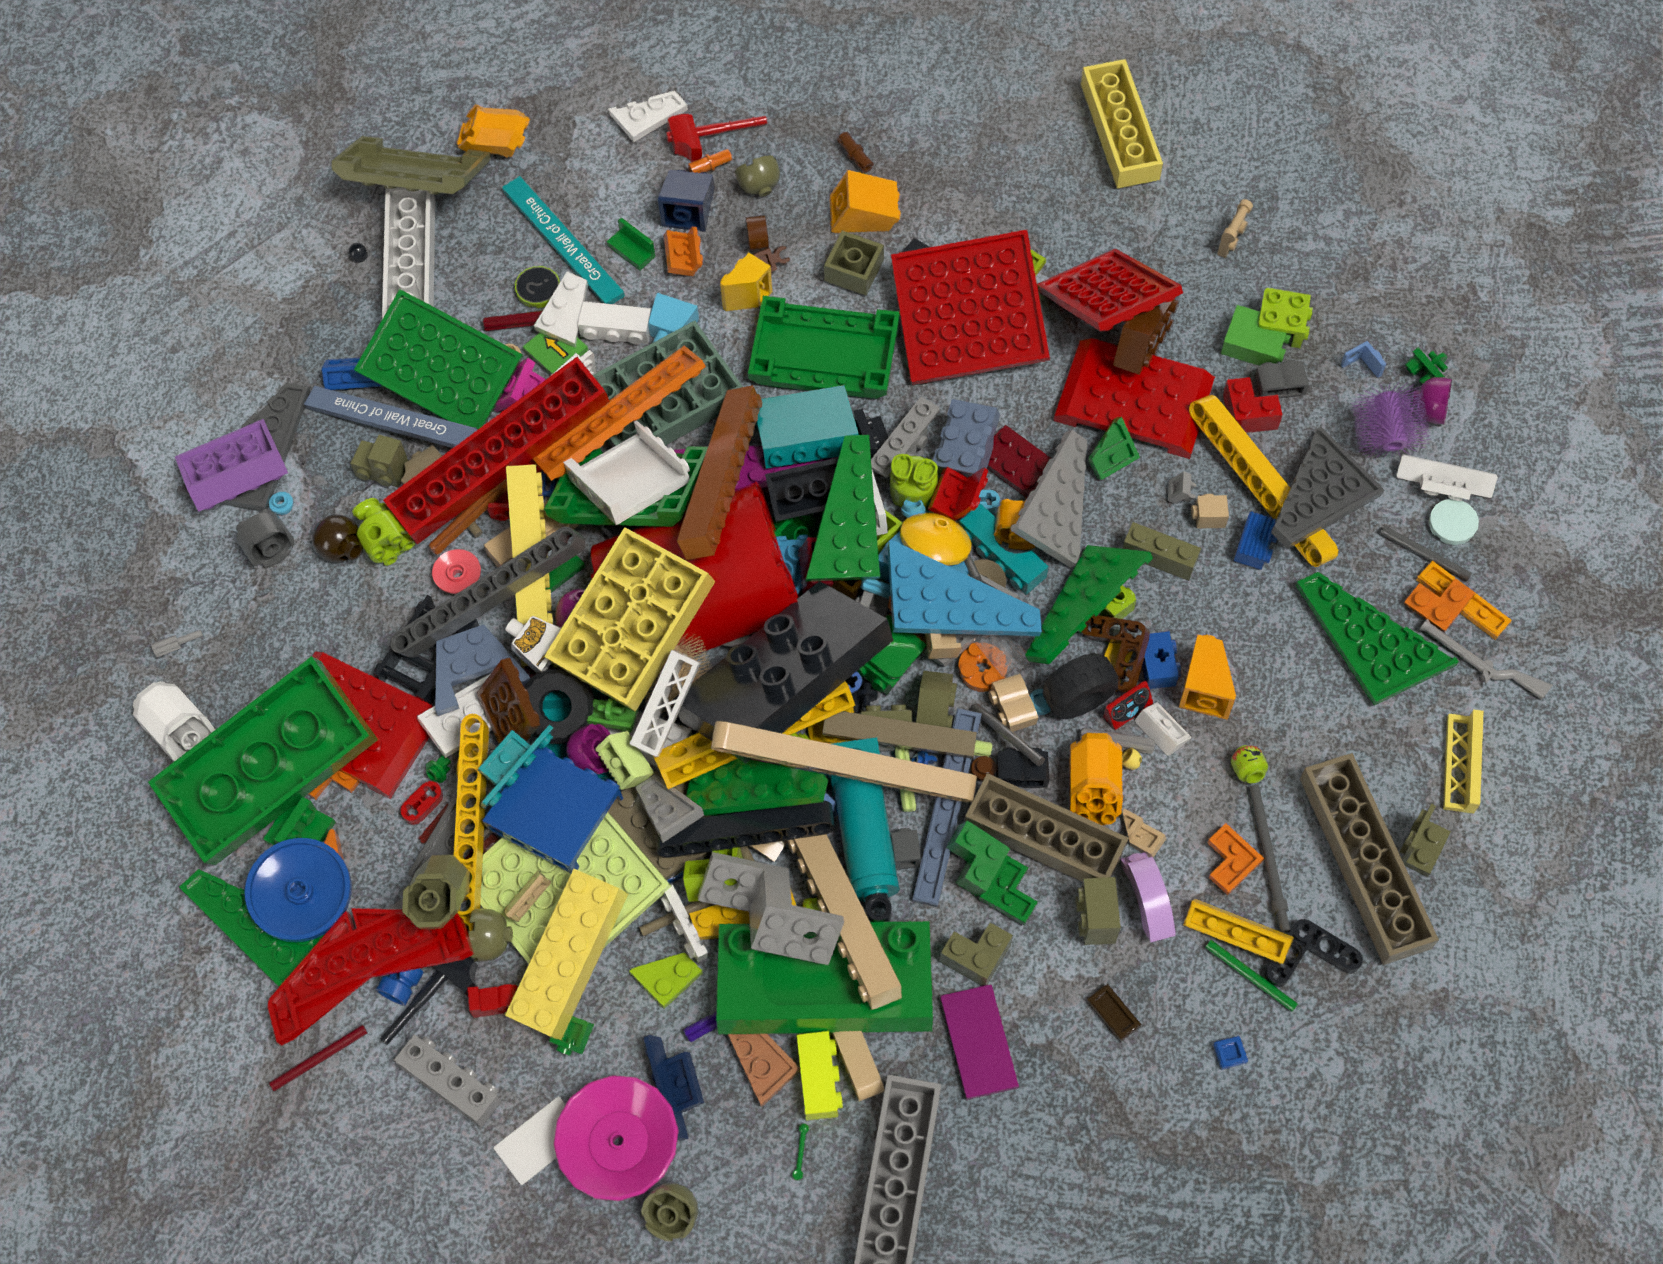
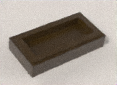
M1108 983L1086 1001L1120 1043L1142 1025Z

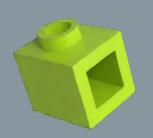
M1122 585V591L1099 614L1119 619L1126 617L1135 608L1137 599L1133 591Z

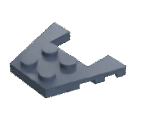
M484 624L436 641L435 709L438 716L460 709L452 686L491 673L502 659L511 658L513 665L519 671V678L523 686L530 680L525 670Z

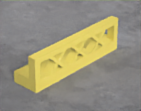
M1473 709L1470 716L1448 714L1444 810L1474 814L1480 806L1484 712L1482 710ZM1453 722L1467 724V732L1460 736L1453 729ZM1458 743L1466 750V755L1461 759L1452 752V747ZM1457 766L1465 773V779L1460 783L1451 775V771ZM1458 790L1464 797V804L1450 803L1451 793Z

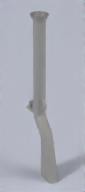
M1428 619L1419 629V631H1425L1482 672L1481 679L1485 682V685L1490 678L1493 680L1513 679L1541 700L1553 686V684L1514 669L1495 670L1491 660H1481L1433 626Z

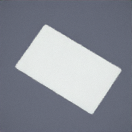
M560 1097L555 1098L494 1146V1150L521 1185L557 1158L553 1145L557 1119L565 1107V1103Z

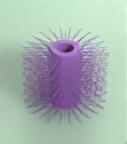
M1389 388L1388 391L1387 389L1386 392L1383 390L1382 393L1374 396V399H1370L1371 401H1357L1356 403L1358 404L1369 402L1363 404L1368 406L1358 408V410L1367 408L1366 410H1355L1357 413L1360 412V416L1353 413L1359 419L1365 417L1363 420L1356 419L1357 422L1368 423L1367 425H1362V423H1360L1361 425L1356 424L1359 428L1368 427L1356 429L1358 431L1363 430L1362 434H1359L1360 437L1369 436H1366V440L1364 439L1360 445L1369 444L1370 446H1365L1367 448L1375 446L1371 448L1373 449L1372 453L1382 449L1380 450L1381 452L1383 450L1388 452L1395 451L1396 454V451L1412 446L1407 444H1429L1411 443L1422 440L1410 439H1423L1418 435H1428L1426 432L1415 434L1421 432L1420 429L1422 430L1426 426L1425 423L1418 425L1423 420L1421 416L1424 417L1419 411L1423 410L1420 408L1419 410H1413L1419 407L1420 403L1418 402L1423 403V401L1418 399V401L1410 402L1412 399L1407 398L1412 397V395L1407 396L1409 395L1407 393L1398 394L1397 391L1394 392V389L1389 391Z

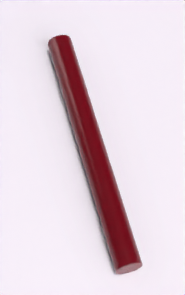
M362 1024L269 1082L270 1087L274 1092L368 1034L366 1028Z

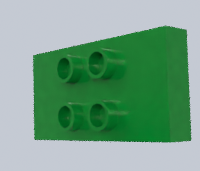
M311 656L148 781V783L203 862L217 865L295 805L302 797L308 795L374 744L378 738L324 664Z

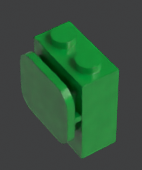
M887 615L885 618L888 620L894 641L857 671L861 677H864L871 683L876 691L883 692L886 695L890 693L927 646L913 633L893 632L892 617L890 615Z

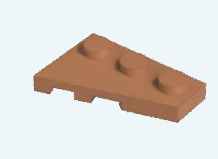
M728 1034L762 1108L800 1072V1067L768 1034Z

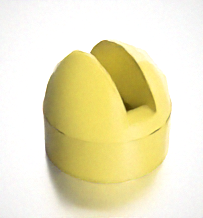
M1132 747L1128 748L1122 755V765L1130 770L1140 767L1142 762L1140 753Z

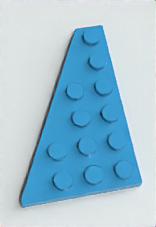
M889 540L887 548L893 632L1040 636L1042 633L1040 609L907 546Z

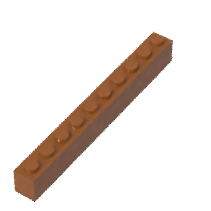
M753 385L727 390L677 539L686 560L712 556L715 554L717 545L720 543V535L725 527V519L730 511V503L735 495V487L740 478L739 474L744 465L746 452L749 450V442L751 436H753L755 423L758 421L759 410L762 407L761 396L756 393Z

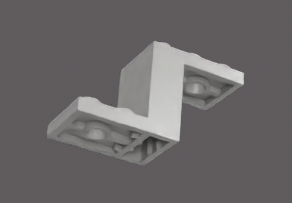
M712 852L698 893V901L748 911L751 949L825 965L829 964L844 924L843 916L792 905L789 869ZM729 878H733L738 881L735 885L732 886L726 885L724 883V881ZM808 932H815L817 934L816 937L811 939L805 938L803 935Z

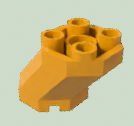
M475 104L466 116L469 118L467 123L463 122L457 139L458 148L464 151L470 149L500 154L507 158L512 157L516 147L520 149L524 143L525 136H523V132L527 128L530 118L518 110L483 108Z
M1086 733L1081 737L1082 740L1078 743L1075 741L1070 745V811L1100 825H1110L1122 813V746L1119 743L1113 742L1112 737L1108 733Z

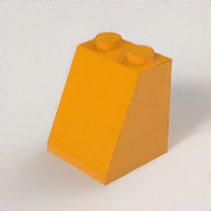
M847 170L830 194L831 232L841 233L842 230L848 233L890 231L894 224L898 223L901 215L900 210H898L900 194L897 191V182Z
M1198 634L1191 654L1179 708L1228 720L1235 702L1236 693L1223 640L1216 639L1212 635Z

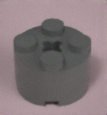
M264 509L248 520L241 521L236 527L238 531L236 536L237 542L254 566H257V564H263L264 567L276 565L289 555L287 552L289 547L293 548L294 538L283 521L269 509Z

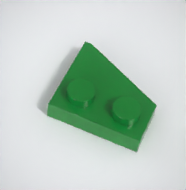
M1116 417L1088 458L1097 480L1105 479L1140 458L1122 417Z

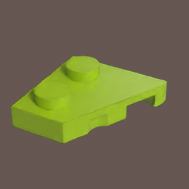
M684 952L632 968L630 974L665 1009L699 978L703 971Z

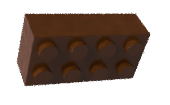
M1177 297L1171 302L1161 303L1155 306L1153 310L1139 313L1133 319L1126 321L1121 332L1113 363L1114 366L1139 375L1144 367H1149L1152 357L1156 356L1160 344L1164 343L1167 333H1170L1173 327L1174 320L1171 317L1172 313H1176L1179 306V300H1176Z

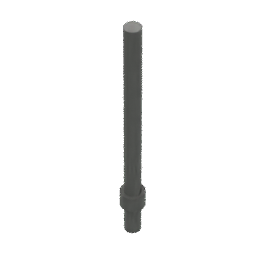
M1252 785L1249 787L1273 897L1271 905L1273 913L1277 915L1280 932L1286 933L1290 931L1287 916L1289 908L1287 900L1283 898L1259 785Z

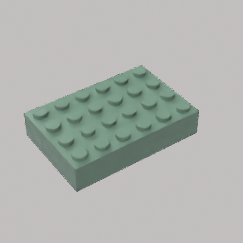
M695 320L593 375L606 391L609 400H611L683 346H686L701 358L706 367L701 370L698 376L687 380L679 390L668 394L660 404L645 411L643 416L637 420L643 427L647 426L655 437H660L664 445L675 441L718 417L727 390L743 387ZM634 421L625 426L621 433L613 435L605 441L610 449L637 434Z

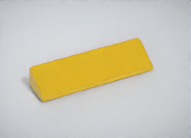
M1197 899L1192 900L1184 922V926L1281 964L1284 963L1294 939L1290 935Z

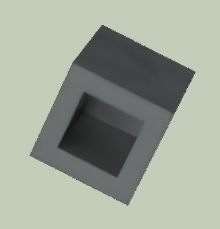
M901 828L896 830V832H892L891 840L896 869L919 868L921 865V855L917 830Z

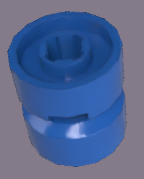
M419 968L383 976L376 991L390 1001L405 1006L413 993L411 987L417 986L424 972Z

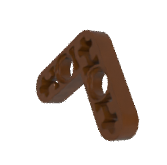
M1092 615L1085 623L1087 627L1082 633L1092 640L1121 644L1114 669L1119 677L1117 689L1122 693H1126L1137 685L1150 637L1149 629L1138 621L1098 615L1095 617ZM1095 623L1098 627L1102 628V631L1097 628H1092L1090 631L1088 627L1093 626ZM1114 625H1120L1119 633L1115 636H1110V628ZM1127 630L1133 633H1137L1140 630L1142 633L1135 638L1132 634L1127 633ZM1131 651H1135L1137 654L1136 659L1131 663H1126V655ZM1129 678V681L1124 682L1123 685L1120 683L1121 679Z

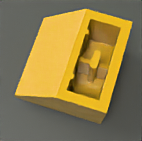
M751 253L739 259L735 268L729 274H725L720 282L723 310L734 311L758 308L762 303L763 296H769L772 293L771 266Z

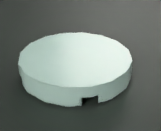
M1448 499L1435 505L1429 515L1428 524L1433 535H1437L1440 541L1445 544L1460 545L1465 544L1475 535L1479 519L1476 511L1464 501Z

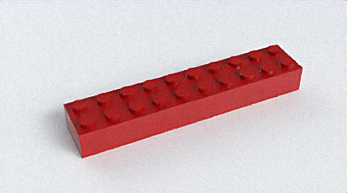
M576 357L395 490L383 501L418 545L507 479L506 466L527 464L609 403L610 400L607 393L581 360Z

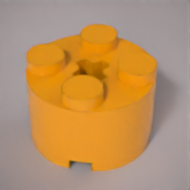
M1003 499L997 509L994 532L995 540L1001 545L1002 541L1009 543L1008 548L1029 550L1035 548V545L1011 531V526L1016 524L1020 517L1019 512L1024 508L1025 501H1013L1011 499Z

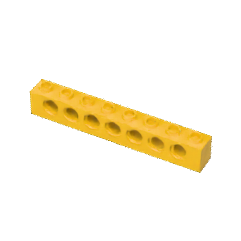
M846 681L782 734L791 735L855 706ZM700 733L663 748L659 757L653 755L667 789L673 788L737 758L730 753L711 749L712 741Z

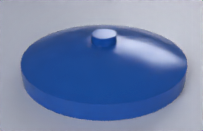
M309 838L288 839L267 849L251 867L245 884V901L252 919L268 935L287 942L309 941L327 933L347 910L352 894L351 876L340 855L327 844Z

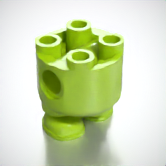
M908 454L894 456L891 462L890 494L893 503L902 507L905 500L913 503L921 500L925 509H928L937 487V464L933 460L921 456H910Z
M369 498L356 505L352 510V514L357 519L364 520L357 530V538L373 562H383L386 566L391 565L397 561V556L414 547L415 541L392 511L389 510L386 503L382 502L379 504L378 499Z

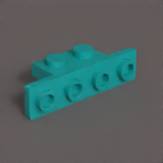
M551 725L542 732L532 745L512 730L478 768L481 774L496 785L482 801V808L486 809L488 805L494 807L503 796L500 793L506 785L511 787L520 775L517 772L521 767L525 766L528 768L537 757L534 754L540 746L544 749L553 739L551 735L553 727Z

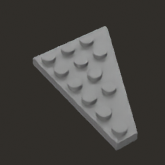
M1071 430L1064 433L1061 443L1055 449L1057 453L1054 458L1048 461L1043 470V475L1037 480L1039 483L1037 488L1029 494L1024 503V508L1019 512L1020 517L1018 521L1011 526V531L1068 567L1074 568L1080 557L1087 440Z

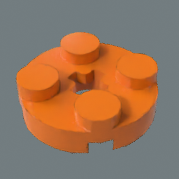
M972 643L960 656L958 664L959 675L968 688L977 692L990 691L992 682L1007 677V656L1004 651L992 644ZM986 663L990 669L980 672L977 665Z

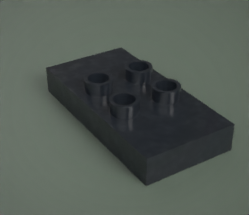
M819 581L797 599L798 602L792 603L781 613L770 617L760 630L742 644L731 648L724 659L691 684L678 713L680 720L710 741L713 739L714 726L717 721L782 734L894 641L887 618ZM732 754L745 764L752 759Z

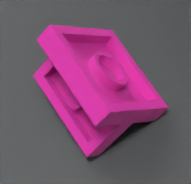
M526 358L519 362L514 375H512L501 398L496 403L495 412L507 409L546 380L532 371L535 365L534 361Z

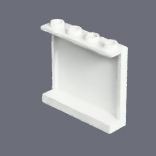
M637 420L634 421L637 431L636 435L582 466L572 458L563 462L570 481L616 525L659 501L664 495H669L688 484L690 480L688 475L690 468L683 458H678L671 447L667 448L660 437H655L647 426L643 427Z

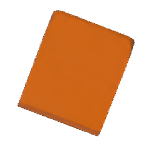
M330 829L324 843L333 848L343 859L340 838L335 830Z

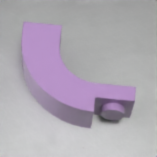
M1144 852L1121 858L1122 868L1129 878L1138 900L1142 928L1150 942L1176 936L1169 897L1153 857L1148 858Z

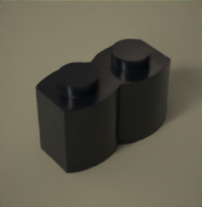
M1004 748L1002 751H998L996 757L997 778L1017 787H1048L1050 780L1048 752L1042 751L1040 748H1033L1045 758L1044 763L1041 766H1037L1015 748Z

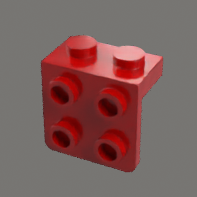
M948 466L944 468L928 510L954 521L963 518L971 510L974 511L981 500L979 498L980 492L988 482L986 477L988 469L983 467L967 478Z

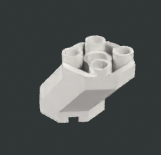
M153 682L137 694V698L133 702V716L173 761H176L215 731L207 717L195 707L175 684Z

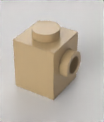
M1204 494L1197 497L1196 504L1191 507L1192 520H1196L1197 529L1226 528L1229 518L1227 495L1215 496L1213 494Z

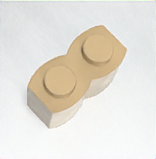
M1021 674L992 682L991 691L988 694L992 705H996L1000 713H997V716L1001 723L1012 732L1037 724L1038 715Z

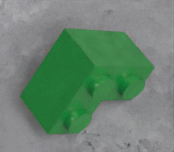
M968 820L956 828L946 846L947 849L967 861L955 883L976 897L985 893L1010 848Z

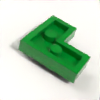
M1006 855L988 890L981 894L979 899L1025 926L1038 904V901L1017 890V887L1028 871V867Z

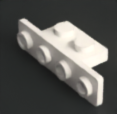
M1405 454L1401 456L1396 474L1397 478L1419 482L1421 489L1429 495L1437 496L1441 493L1457 501H1462L1463 498L1469 500L1471 494L1491 498L1498 478L1493 473Z

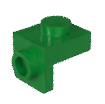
M572 1016L562 1039L550 1037L549 1042L557 1045L556 1051L571 1056L572 1051L582 1055L594 1024Z

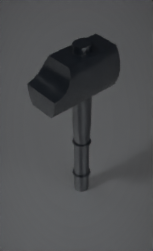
M468 957L464 960L433 966L438 971L379 1039L388 1045L447 980L451 981L468 996L469 987H478L475 981L478 964Z

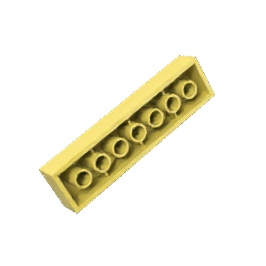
M536 464L506 466L513 558L546 538L545 519H540L544 518L543 496H538L542 495L541 473H536ZM531 563L527 566L526 571L531 567ZM549 573L515 594L517 621L523 625L532 616L553 624L552 613H547V611H552L550 589L545 590V588H550ZM520 658L521 667H522V668H530V667Z

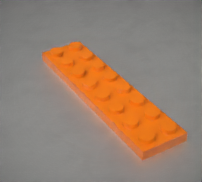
M686 346L681 347L613 397L609 403L533 458L534 462L551 481L561 477L566 472L564 461L570 458L577 463L583 461L591 451L599 449L610 437L621 433L629 423L640 419L645 411L660 404L664 397L679 390L682 384L690 378L698 376L706 365L701 358Z

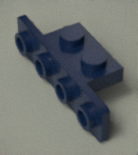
M647 1035L644 1037V1050L650 1060L652 1079L657 1089L672 1106L678 1127L677 1140L684 1141L689 1136L682 1113L704 1104L691 1054L684 1051L667 1059L661 1037Z

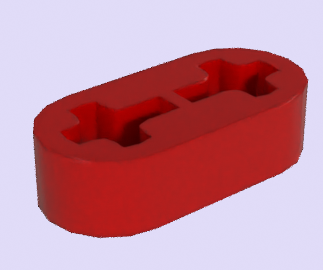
M434 781L423 783L403 803L400 811L406 823L410 825L419 824L440 804L443 799V791L439 784ZM428 790L431 791V792L434 791L435 794H436V796H435V797H432V796H429V797H428L427 794H426V792H427ZM410 808L413 810L416 809L418 814L416 816L413 814L410 815L408 810Z

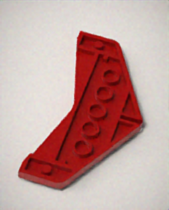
M351 908L357 928L355 929L351 914L345 911L269 998L268 1010L276 1042L282 1046L296 1039L373 977L460 961L474 955L462 917L456 913L442 929H419L402 912V909Z

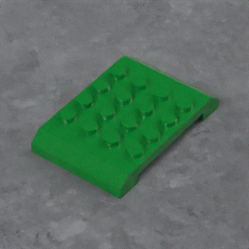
M763 296L748 370V379L760 385L807 391L844 385L848 396L873 399L886 396L900 312L877 309L876 314L787 304L786 298Z
M687 446L684 454H676L678 458H683L690 468V471H688L690 478L688 484L669 495H664L659 501L618 525L673 527L682 519L691 500L708 447ZM601 448L594 449L578 464L582 466L604 452L601 451ZM567 471L559 479L544 508L548 517L561 524L616 525L570 481Z

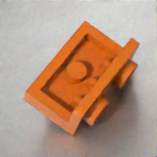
M692 226L688 233L666 230L663 236L668 273L694 276L703 263V256L700 254L701 239L698 236L697 227Z

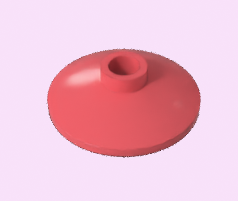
M461 549L450 550L442 554L435 561L432 569L433 580L437 587L450 594L461 592L478 581L481 575V566L476 556L469 551ZM457 573H461V574H462V575L459 576V577H454L455 574H457Z

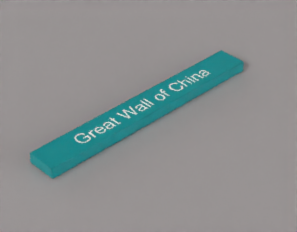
M521 176L502 187L504 194L576 275L587 280L588 288L601 303L614 304L625 297V293Z

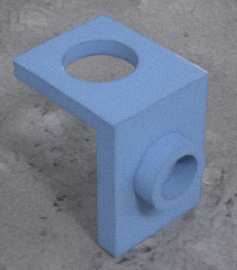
M1368 341L1344 354L1341 362L1342 368L1362 358L1377 378L1382 376L1386 363L1379 351L1375 350Z

